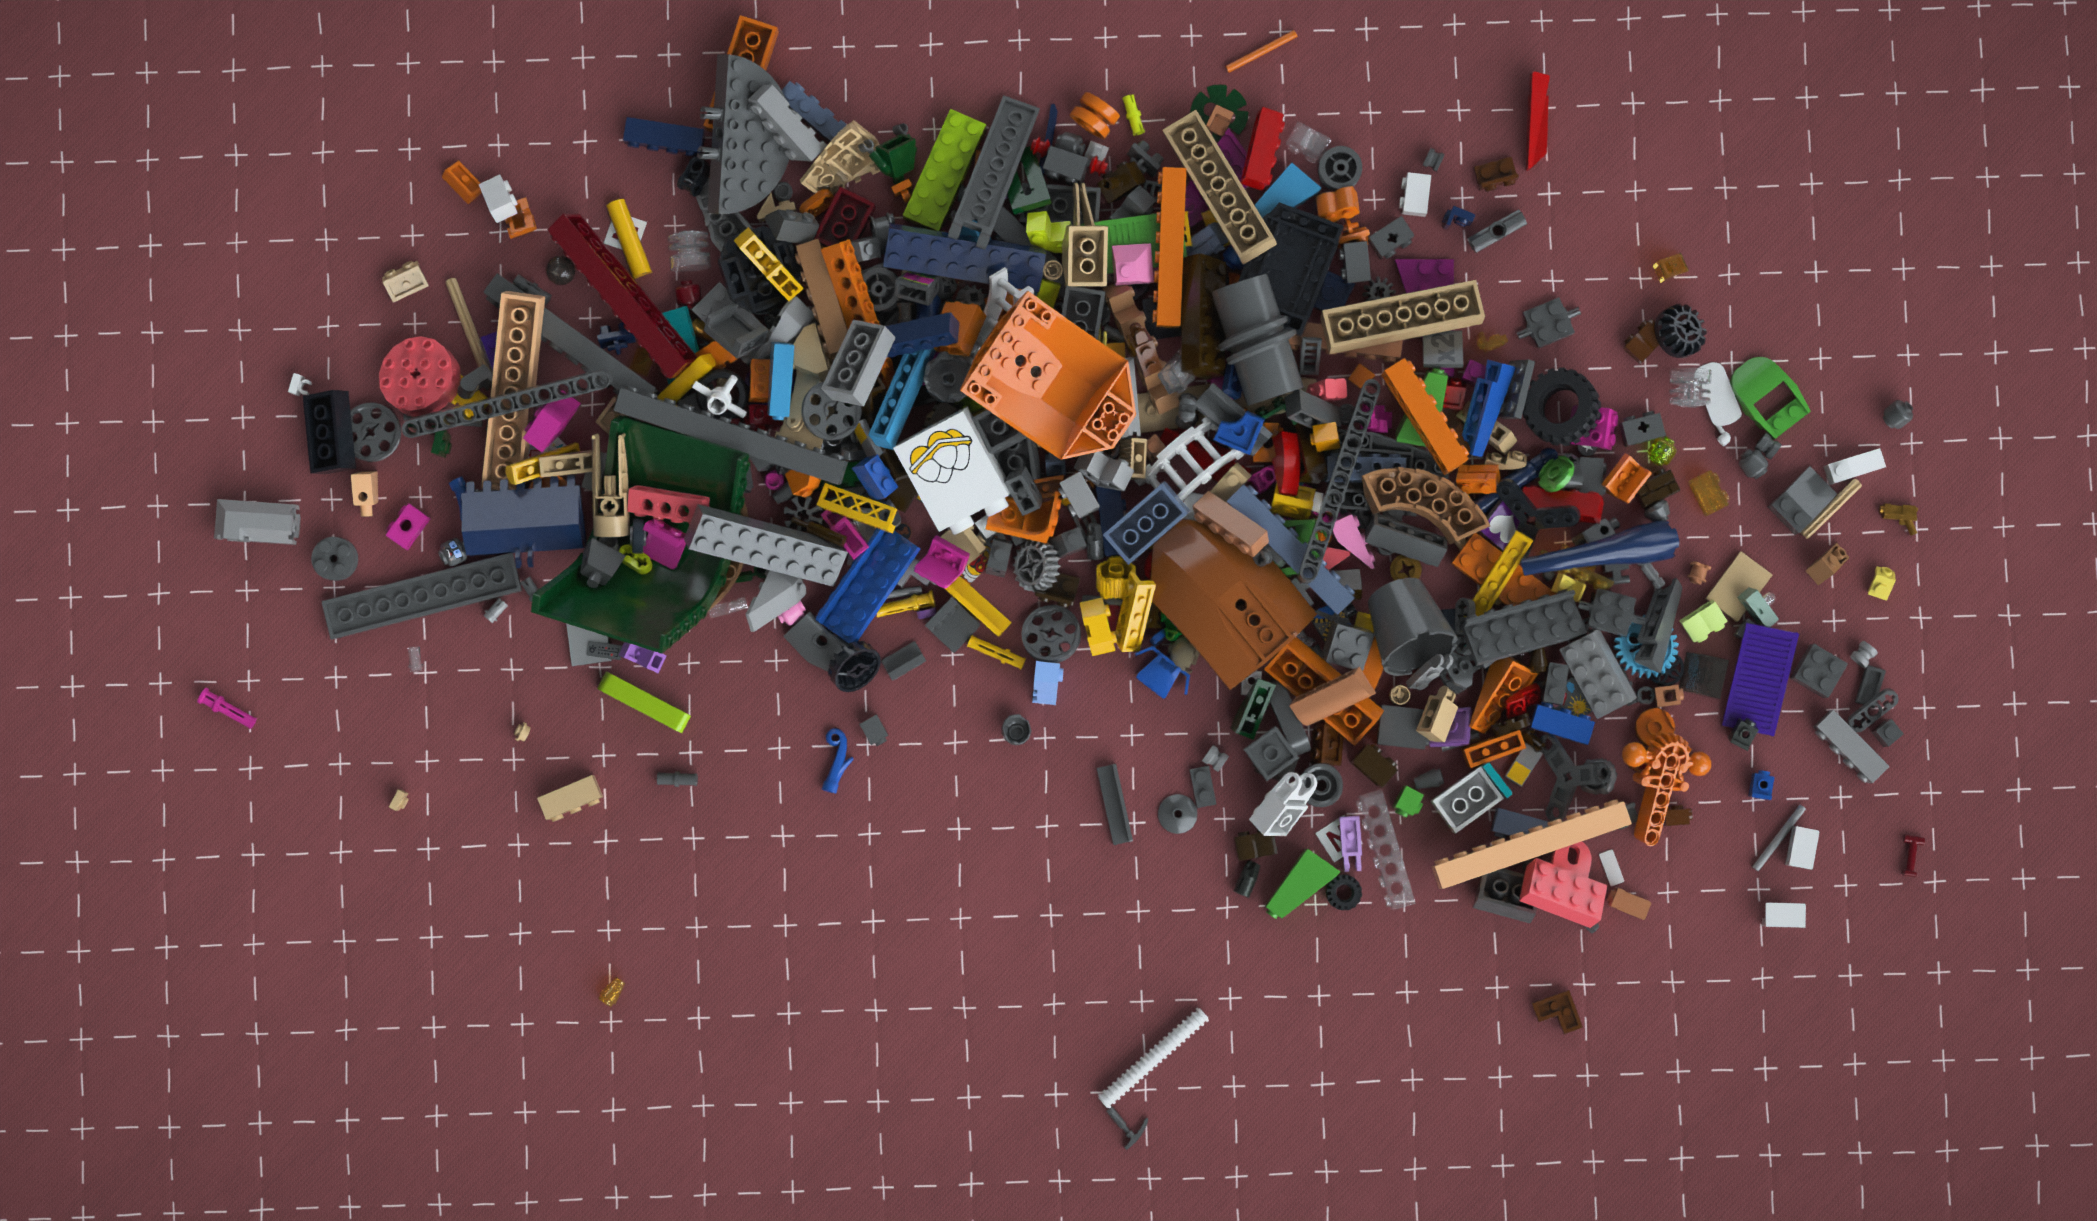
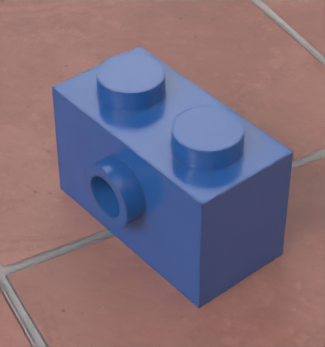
M878 454L865 457L852 468L874 501L886 498L898 488L890 475L889 469L883 464Z

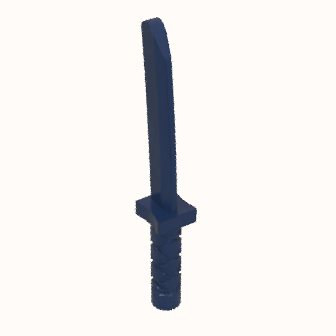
M1051 104L1045 141L1049 139L1050 146H1052L1058 113L1055 104ZM1047 155L1040 158L1039 162L1043 177L1045 173L1043 166Z

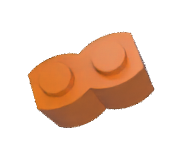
M1353 186L1343 187L1335 192H1326L1316 197L1318 217L1336 222L1341 218H1353L1360 213L1358 195Z

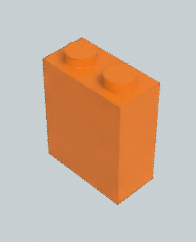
M959 301L954 303L946 302L941 314L951 312L959 321L958 343L934 347V349L939 353L946 351L949 354L969 357L987 315L981 310L979 305L974 303L968 305Z

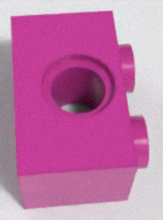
M411 504L404 505L398 512V519L395 522L392 521L386 529L388 531L386 536L406 550H409L431 520L430 517ZM405 521L411 522V528L408 531H404L402 528Z

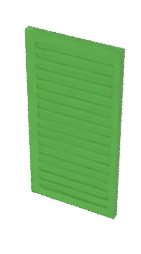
M1157 214L1094 222L1095 225L1108 226L1107 274L1114 273L1112 246L1151 243L1153 268L1158 267L1159 263H1155V251H1159V243H1156V231H1160V224L1156 223ZM1185 237L1183 247V258L1187 257Z

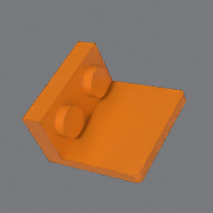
M751 359L748 402L768 403L770 359Z

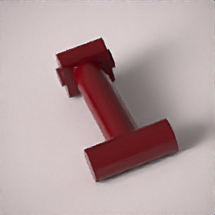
M1904 835L1903 842L1909 843L1906 870L1902 871V875L1916 877L1917 872H1914L1917 845H1924L1925 838Z

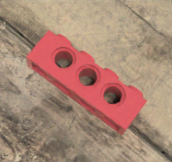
M636 485L629 488L627 512L634 513L638 517L649 515L657 520L667 518L671 519V522L682 523L684 521L690 524L697 504L709 507L710 497ZM648 500L652 502V507L648 504ZM666 502L670 505L671 510L666 507ZM684 506L689 509V513L685 511Z

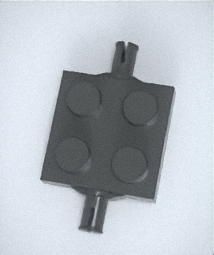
M1558 297L1524 311L1523 316L1527 328L1516 332L1519 340L1530 335L1535 341L1537 348H1542L1573 335L1575 331L1571 324V318L1581 315L1579 307L1567 311Z
M1597 588L1595 599L1592 603L1580 600L1578 608L1589 611L1588 627L1623 637L1627 636L1629 626L1632 623L1644 626L1646 617L1634 615L1636 598Z

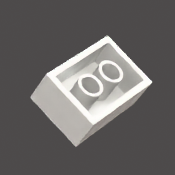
M1479 766L1430 802L1451 831L1457 833L1504 798L1482 767Z

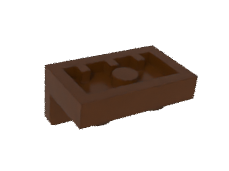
M1512 157L1473 168L1479 190L1485 189V192L1497 189L1496 186L1504 184V187L1516 184L1515 181L1519 178Z
M1315 724L1312 731L1311 763L1341 766L1344 737L1329 724Z

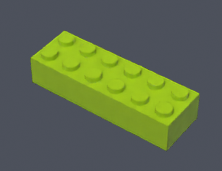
M950 109L903 213L904 220L925 229L942 230L960 190V185H962L976 150L986 132V124Z

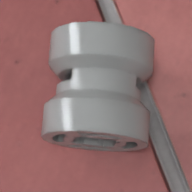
M1862 641L1859 644L1858 651H1854L1850 658L1861 667L1866 668L1869 664V659L1874 658L1878 652L1870 644Z
M1213 745L1202 761L1213 765V769L1219 772L1229 756L1226 753H1220L1218 748Z

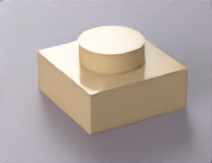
M398 790L389 807L395 811H399L400 808L404 809L409 800L406 798L408 793Z

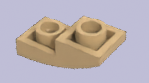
M1508 451L1506 457L1499 453H1487L1484 465H1498L1500 470L1518 469L1526 467L1527 455L1520 451Z

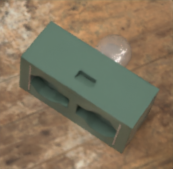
M1748 587L1737 597L1757 625L1771 627L1779 620L1770 608V605L1776 600L1774 593L1768 592L1762 596L1757 589Z

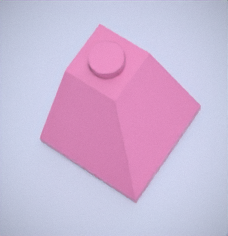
M1151 243L1112 246L1114 285L1154 283Z

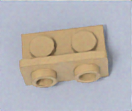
M418 261L406 262L402 265V268L396 271L395 269L389 270L382 277V282L393 303L429 286Z

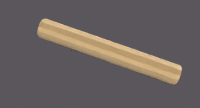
M1853 479L1800 533L1806 539L1810 538L1862 487V484L1857 479Z

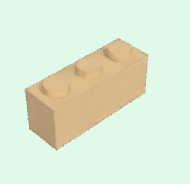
M591 775L537 799L545 819H551L552 822L564 818L562 815L570 811V814L581 811V806L588 804L590 807L600 803L599 799L603 795L595 775Z

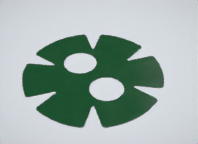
M1227 85L1209 86L1207 91L1210 99L1202 92H1199L1193 100L1191 112L1197 110L1199 115L1202 116L1201 118L1205 125H1207L1210 116L1204 113V106L1207 103H1214L1234 112L1235 120L1229 124L1228 128H1231L1238 135L1243 131L1248 121L1249 112L1237 110L1247 105V103L1236 89H1233L1226 97ZM1212 133L1214 140L1219 142L1222 137Z

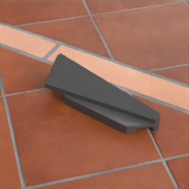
M1677 578L1672 579V584L1665 589L1659 588L1654 591L1645 616L1644 626L1641 627L1637 638L1642 646L1634 659L1635 662L1658 673L1662 671L1683 589Z

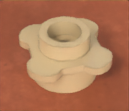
M527 723L518 724L514 732L515 740H526L531 727L527 726Z

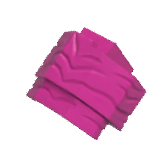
M1362 404L1361 411L1368 412V406ZM1375 405L1366 432L1388 433V429L1392 428V412H1385V405Z

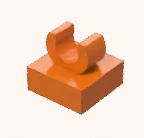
M909 178L891 187L895 197L901 195L905 203L910 200L909 190L913 189Z

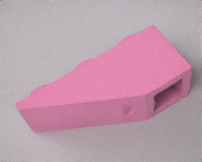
M1350 512L1338 516L1332 531L1335 539L1373 569L1375 558L1372 552H1368L1365 545L1368 543L1365 542L1364 533L1360 534L1357 528L1360 526L1357 516H1352Z

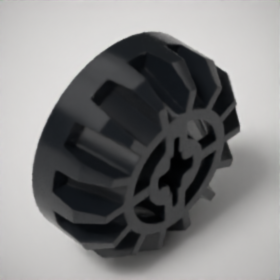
M1675 304L1659 313L1655 321L1654 331L1658 344L1668 355L1675 358H1686L1699 352L1701 346L1706 342L1704 335L1707 334V330L1701 327L1705 323L1704 319L1698 320L1697 315L1699 312L1697 310L1691 311L1689 305ZM1681 315H1686V319L1682 321L1677 320Z
M865 641L849 642V647L841 646L842 651L839 654L835 652V660H830L828 676L835 686L843 692H854L863 688L873 680L879 671L881 664L880 655Z

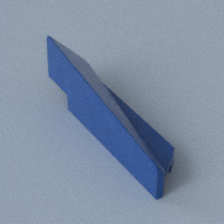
M1487 359L1485 378L1477 377L1462 433L1464 441L1468 442L1470 446V455L1483 456L1516 370L1515 366Z

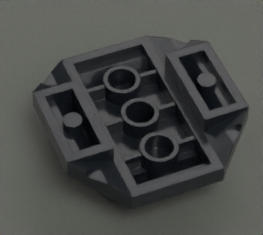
M765 226L751 230L793 277L800 282L802 278L801 269L797 263L792 242L776 240L771 230ZM740 234L726 238L717 263L729 299L750 313L787 302L788 300L760 270L758 275L754 273L753 268L755 264L734 242V239Z

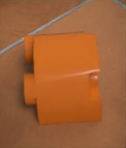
M526 197L517 200L518 205H515L518 213L505 219L506 224L510 225L507 228L510 239L537 229Z

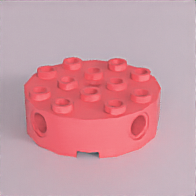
M422 336L405 339L394 346L384 358L379 372L380 389L385 399L406 416L411 417L440 411L448 402L451 403L456 397L461 381L460 366L453 354L435 339Z

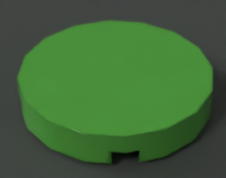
M1557 456V459L1549 460L1542 467L1539 473L1540 481L1538 482L1546 492L1560 490L1572 478L1574 463L1566 456Z

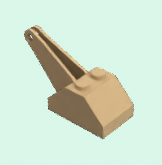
M1074 183L1073 225L1066 226L1062 243V266L1065 285L1107 286L1108 226L1094 224L1085 183H1080V201L1084 225H1080L1078 183Z
M815 323L804 327L793 344V369H796L797 376L790 404V414L786 420V424L793 432L799 431L804 425L801 408L806 393L814 385L825 381L833 364L832 359L830 360L829 356L825 353L823 343H826V341L824 342L823 337L820 336ZM813 394L810 397L811 404L816 405L820 397L817 394Z

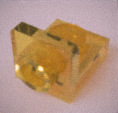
M1482 331L1478 333V338L1476 339L1479 349H1483L1484 353L1508 343L1506 334L1500 336L1499 333L1489 337L1487 342Z

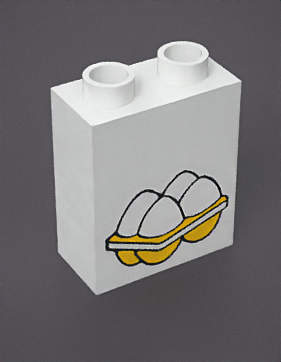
M968 406L906 438L893 448L938 531L940 532L950 527L953 535L974 525L970 515L984 509L987 516L990 517L1009 506L1005 499L1010 494L1004 483L1006 476L996 457L989 453L972 419L973 415Z

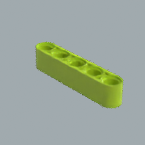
M607 671L597 687L598 690L680 733L684 731L691 715Z

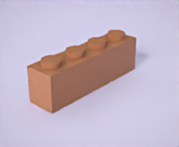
M1210 491L1205 493L1193 505L1194 518L1199 523L1206 524L1213 533L1223 536L1229 544L1233 543L1242 553L1254 557L1269 543L1267 530Z

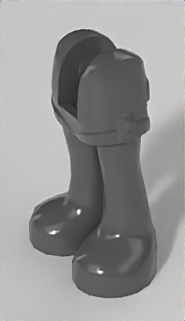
M1183 393L1179 397V411L1175 422L1183 430L1194 427L1199 419L1195 411H1198L1196 409V401L1198 399L1191 393Z

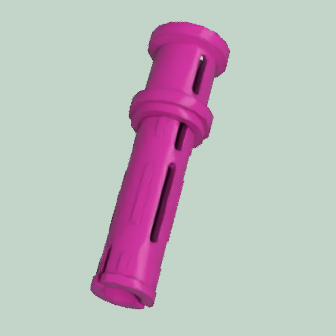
M207 687L198 698L197 703H203L212 708L213 712L219 711L249 729H252L257 718L226 702L223 696L213 694Z

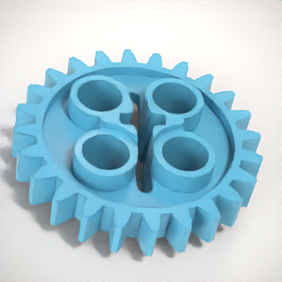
M1632 623L1629 626L1626 637L1618 635L1619 637L1615 638L1614 642L1618 645L1614 646V650L1619 651L1615 657L1622 658L1619 665L1625 663V671L1629 668L1632 669L1631 675L1637 671L1639 672V678H1641L1643 673L1646 674L1647 679L1651 673L1657 677L1658 672L1640 665L1634 660L1642 644L1639 641L1637 644L1631 643L1629 637L1638 638L1642 625ZM1677 635L1670 636L1661 671L1662 674L1666 671L1665 667L1670 669L1672 666L1670 662L1674 663L1676 660L1672 655L1678 654V651L1673 649L1679 645V643L1673 642Z

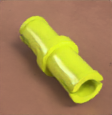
M1134 95L1123 97L1122 100L1127 112L1126 119L1130 122L1133 136H1136V133L1137 135L1145 133L1140 118L1141 112L1137 108Z

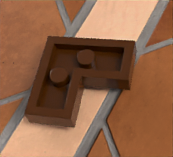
M1570 990L1531 1003L1538 1022L1557 1016L1563 1034L1583 1028Z

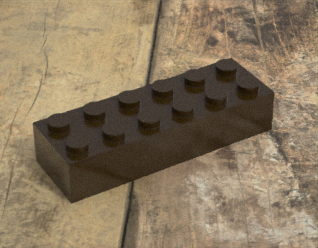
M1199 253L1183 258L1181 372L1210 380L1225 375V351H1219L1218 345L1225 340V336L1211 292L1226 286L1227 269L1226 262Z

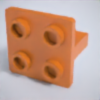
M1625 453L1601 485L1606 488L1607 494L1628 504L1652 473L1648 469L1641 467L1630 455Z

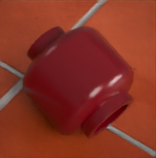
M692 280L680 281L681 285L675 288L677 305L687 306L688 309L694 308L702 300L700 286L693 284Z

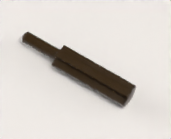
M795 517L791 519L792 523L806 528V532L841 547L846 543L847 536L813 522L807 523Z

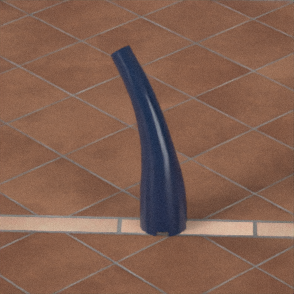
M1668 521L1651 522L1634 526L1590 543L1521 558L1524 576L1595 565L1646 564L1668 560L1675 556V548H1679V536L1676 529H1672L1668 525Z

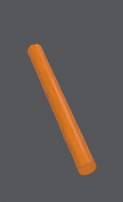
M1295 30L1226 65L1227 72L1230 73L1296 38Z

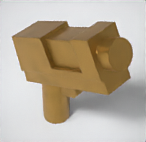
M1886 503L1883 506H1879V513H1882V519L1899 520V525H1906L1910 536L1918 533L1913 521H1917L1916 512L1918 508L1916 506H1897Z

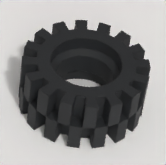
M1336 876L1326 887L1327 900L1336 909L1351 910L1361 901L1362 887L1352 876ZM1341 885H1348L1351 888L1352 894L1347 900H1340L1337 897L1336 891Z

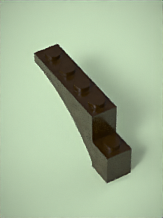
M879 376L865 405L861 407L860 420L866 419L870 429L885 398L886 387ZM880 447L883 452L880 459L889 469L894 481L909 477L895 450Z

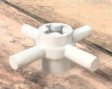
M731 375L724 387H716L713 390L697 381L693 384L692 388L708 397L707 411L713 413V415H720L727 409L741 418H744L747 413L731 402L730 390L738 380L736 376Z

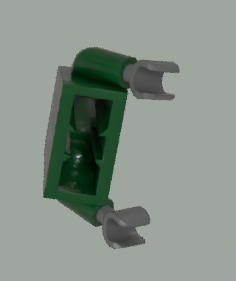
M904 123L893 126L892 130L896 137L876 146L875 151L873 150L874 143L872 140H865V144L861 143L858 145L861 152H868L870 154L869 157L882 174L892 177L894 184L904 181V174L913 170L915 165L916 139L912 138L910 134L907 135L908 126Z

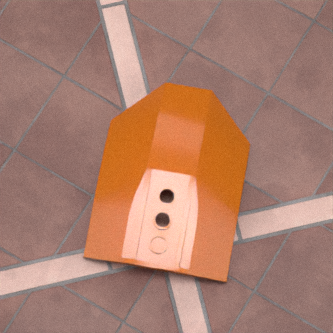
M1026 291L998 321L977 352L960 388L961 392L1060 460L1113 449L1136 416L1128 360L1092 337L1029 291ZM1023 355V364L1017 366L1015 363L1016 357ZM1034 366H1039L1041 370L1040 375L1037 377H1033L1030 373Z

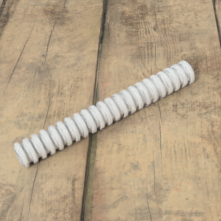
M1197 1007L1195 1012L1192 1011V1015L1190 1017L1187 1016L1186 1020H1182V1024H1178L1176 1029L1173 1028V1032H1169L1167 1037L1164 1036L1163 1041H1158L1159 1044H1155V1048H1150V1052H1146L1144 1057H1140V1061H1136L1134 1066L1131 1065V1069H1127L1125 1074L1122 1073V1077H1118L1116 1082L1113 1081L1112 1086H1107L1108 1089H1104L1103 1094H1098V1098L1107 1108H1111V1104H1115L1117 1099L1120 1100V1096H1124L1126 1091L1129 1092V1088H1133L1135 1083L1138 1084L1139 1079H1144L1143 1076H1147L1148 1071H1153L1152 1068L1154 1066L1157 1067L1159 1062L1162 1063L1163 1058L1166 1059L1168 1054L1171 1055L1172 1050L1175 1051L1177 1046L1180 1047L1181 1042L1184 1043L1186 1038L1189 1039L1191 1033L1194 1034L1196 1029H1200L1199 1026H1204V1022L1209 1021L1200 1008Z

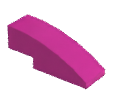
M828 510L821 514L822 518L829 525L830 530L847 536L844 548L853 559L869 548L867 542L850 518Z

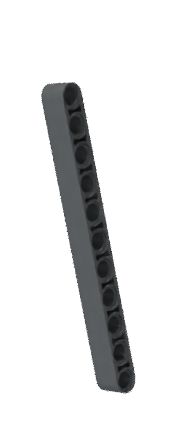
M599 369L413 417L402 425V433L408 438H414L601 390L612 382V374L607 369ZM599 374L606 376L607 382L605 384L598 381ZM580 379L587 381L588 387L586 389L579 386ZM560 384L568 386V393L560 391ZM541 389L549 391V398L542 397ZM522 394L530 396V403L523 402ZM503 399L511 401V408H506L503 405ZM484 404L492 406V413H487L484 410ZM465 409L473 411V418L466 416ZM447 413L454 416V423L447 421ZM428 418L435 421V428L427 424ZM409 423H412L416 426V432H411L409 430Z
M1374 379L1367 380L1359 392L1298 571V579L1303 584L1313 582L1318 575L1380 393V384ZM1366 386H1372L1375 389V393L1369 394L1366 391ZM1360 404L1367 405L1369 411H1361L1359 407ZM1359 422L1363 429L1360 431L1356 430L1353 423ZM1347 441H1354L1356 443V448H1349L1347 446ZM1341 459L1349 460L1350 466H1342ZM1334 478H1342L1344 485H1337ZM1328 496H1335L1338 500V503H1330L1328 501ZM1322 515H1330L1331 522H1324ZM1317 532L1323 533L1325 540H1317L1315 534ZM1316 551L1319 558L1316 560L1312 559L1309 556V552ZM1304 569H1309L1312 572L1311 578H1306L1303 575Z

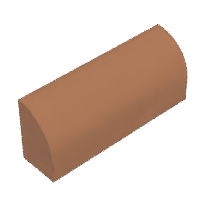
M1357 667L1295 697L1289 706L1302 724L1309 726L1376 694L1361 668Z

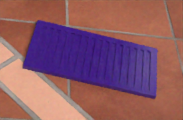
M1746 622L1722 726L1734 728L1739 718L1743 720L1748 718L1757 723L1755 725L1759 729L1757 733L1772 737L1775 735L1799 637L1798 632H1790Z

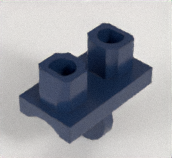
M624 322L618 324L619 331L612 332L611 327L608 325L601 326L600 335H597L601 349L608 348V351L616 350L617 355H621L622 348H627L628 344L636 342L633 333L625 329Z

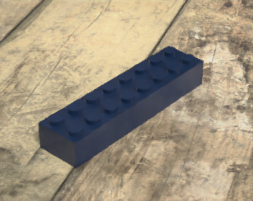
M889 223L883 267L990 284L989 276L1005 267L1008 273V282L1015 288L1024 289L1030 286L1035 292L1040 291L1046 258L1045 248L989 240L986 250L976 247L978 237L959 235L958 240L949 238V233Z

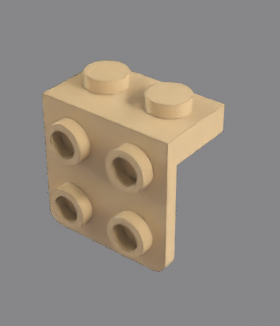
M973 525L956 535H953L951 529H949L941 536L946 541L970 553L966 566L987 550L985 548L987 543L982 536H976L973 533Z

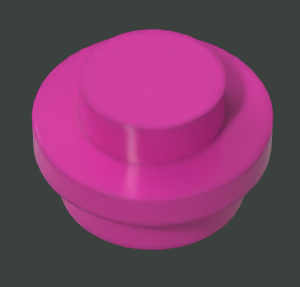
M776 470L770 471L765 476V484L771 490H778L784 484V476L778 474Z

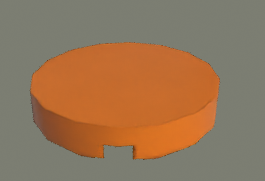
M1659 708L1645 710L1638 716L1635 723V732L1638 739L1647 746L1650 745L1649 740L1655 741V735L1661 736L1662 733L1668 734L1675 731V723L1671 715Z

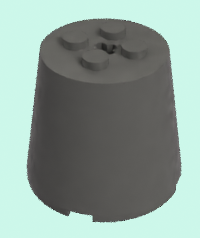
M1403 578L1382 586L1370 596L1368 609L1381 663L1386 673L1395 676L1410 675L1412 670L1421 668L1436 654H1441L1444 657L1446 654L1451 655L1456 649L1458 638L1420 579Z

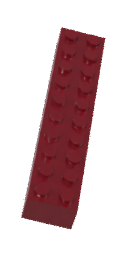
M562 214L547 229L551 234V239L563 248L564 255L572 259L575 263V268L586 276L588 284L596 288L600 293L599 297L602 301L608 303L612 308V313L624 322L625 329L633 333L637 338L636 342L649 353V358L661 367V372L667 378H677L697 359V356L580 214Z

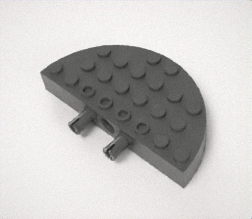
M717 54L714 108L702 106L700 112H707V114H700L701 119H713L712 148L699 146L697 151L705 152V154L697 153L699 159H711L708 213L715 214L740 212L762 201L777 186L789 162L784 148L774 140L772 132L764 127L762 124L763 120L752 111L751 104L748 102V99L762 85H773L785 98L782 90L771 75L762 67L746 58L730 54Z

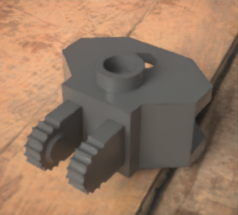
M1453 652L1451 654L1454 659L1453 664L1450 665V668L1444 669L1439 673V677L1445 686L1459 694L1472 685L1473 673L1481 669L1482 666H1472L1470 661L1473 659L1469 656H1461Z

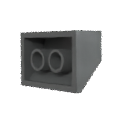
M1502 868L1481 876L1473 908L1526 923L1532 922L1537 911V907L1519 901L1524 874Z

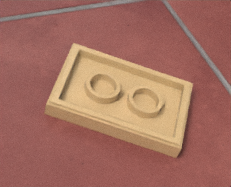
M1740 551L1705 599L1708 602L1714 600L1723 613L1735 622H1738L1746 612V609L1737 597L1748 587L1757 589L1760 593L1772 577V574Z

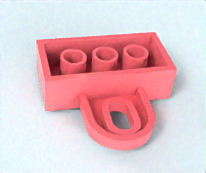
M1581 841L1552 851L1550 863L1538 858L1530 862L1525 869L1519 901L1591 928L1601 920L1607 885L1588 878L1592 857L1587 845ZM1570 847L1575 849L1577 853L1575 865L1568 861Z

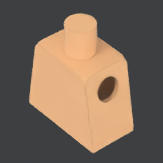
M378 471L351 474L354 506L360 505L361 516H373L372 505L378 503ZM364 492H365V493L367 494V496H368L367 499H366V498L364 497V495H363Z

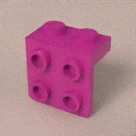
M1578 405L1572 407L1571 418L1575 415ZM1610 408L1598 409L1601 414L1600 418L1595 420L1597 424L1595 429L1591 428L1588 431L1590 434L1588 437L1582 436L1580 438L1581 442L1576 444L1570 442V444L1593 446L1612 451V446H1614L1616 440L1614 434L1615 426L1618 425L1617 412Z
M652 519L646 522L643 530L649 533L646 538V546H643V553L670 569H675L686 545L684 541L686 534L662 520Z
M936 535L932 540L928 554L915 565L914 572L934 582L939 587L948 588L964 572L970 553Z

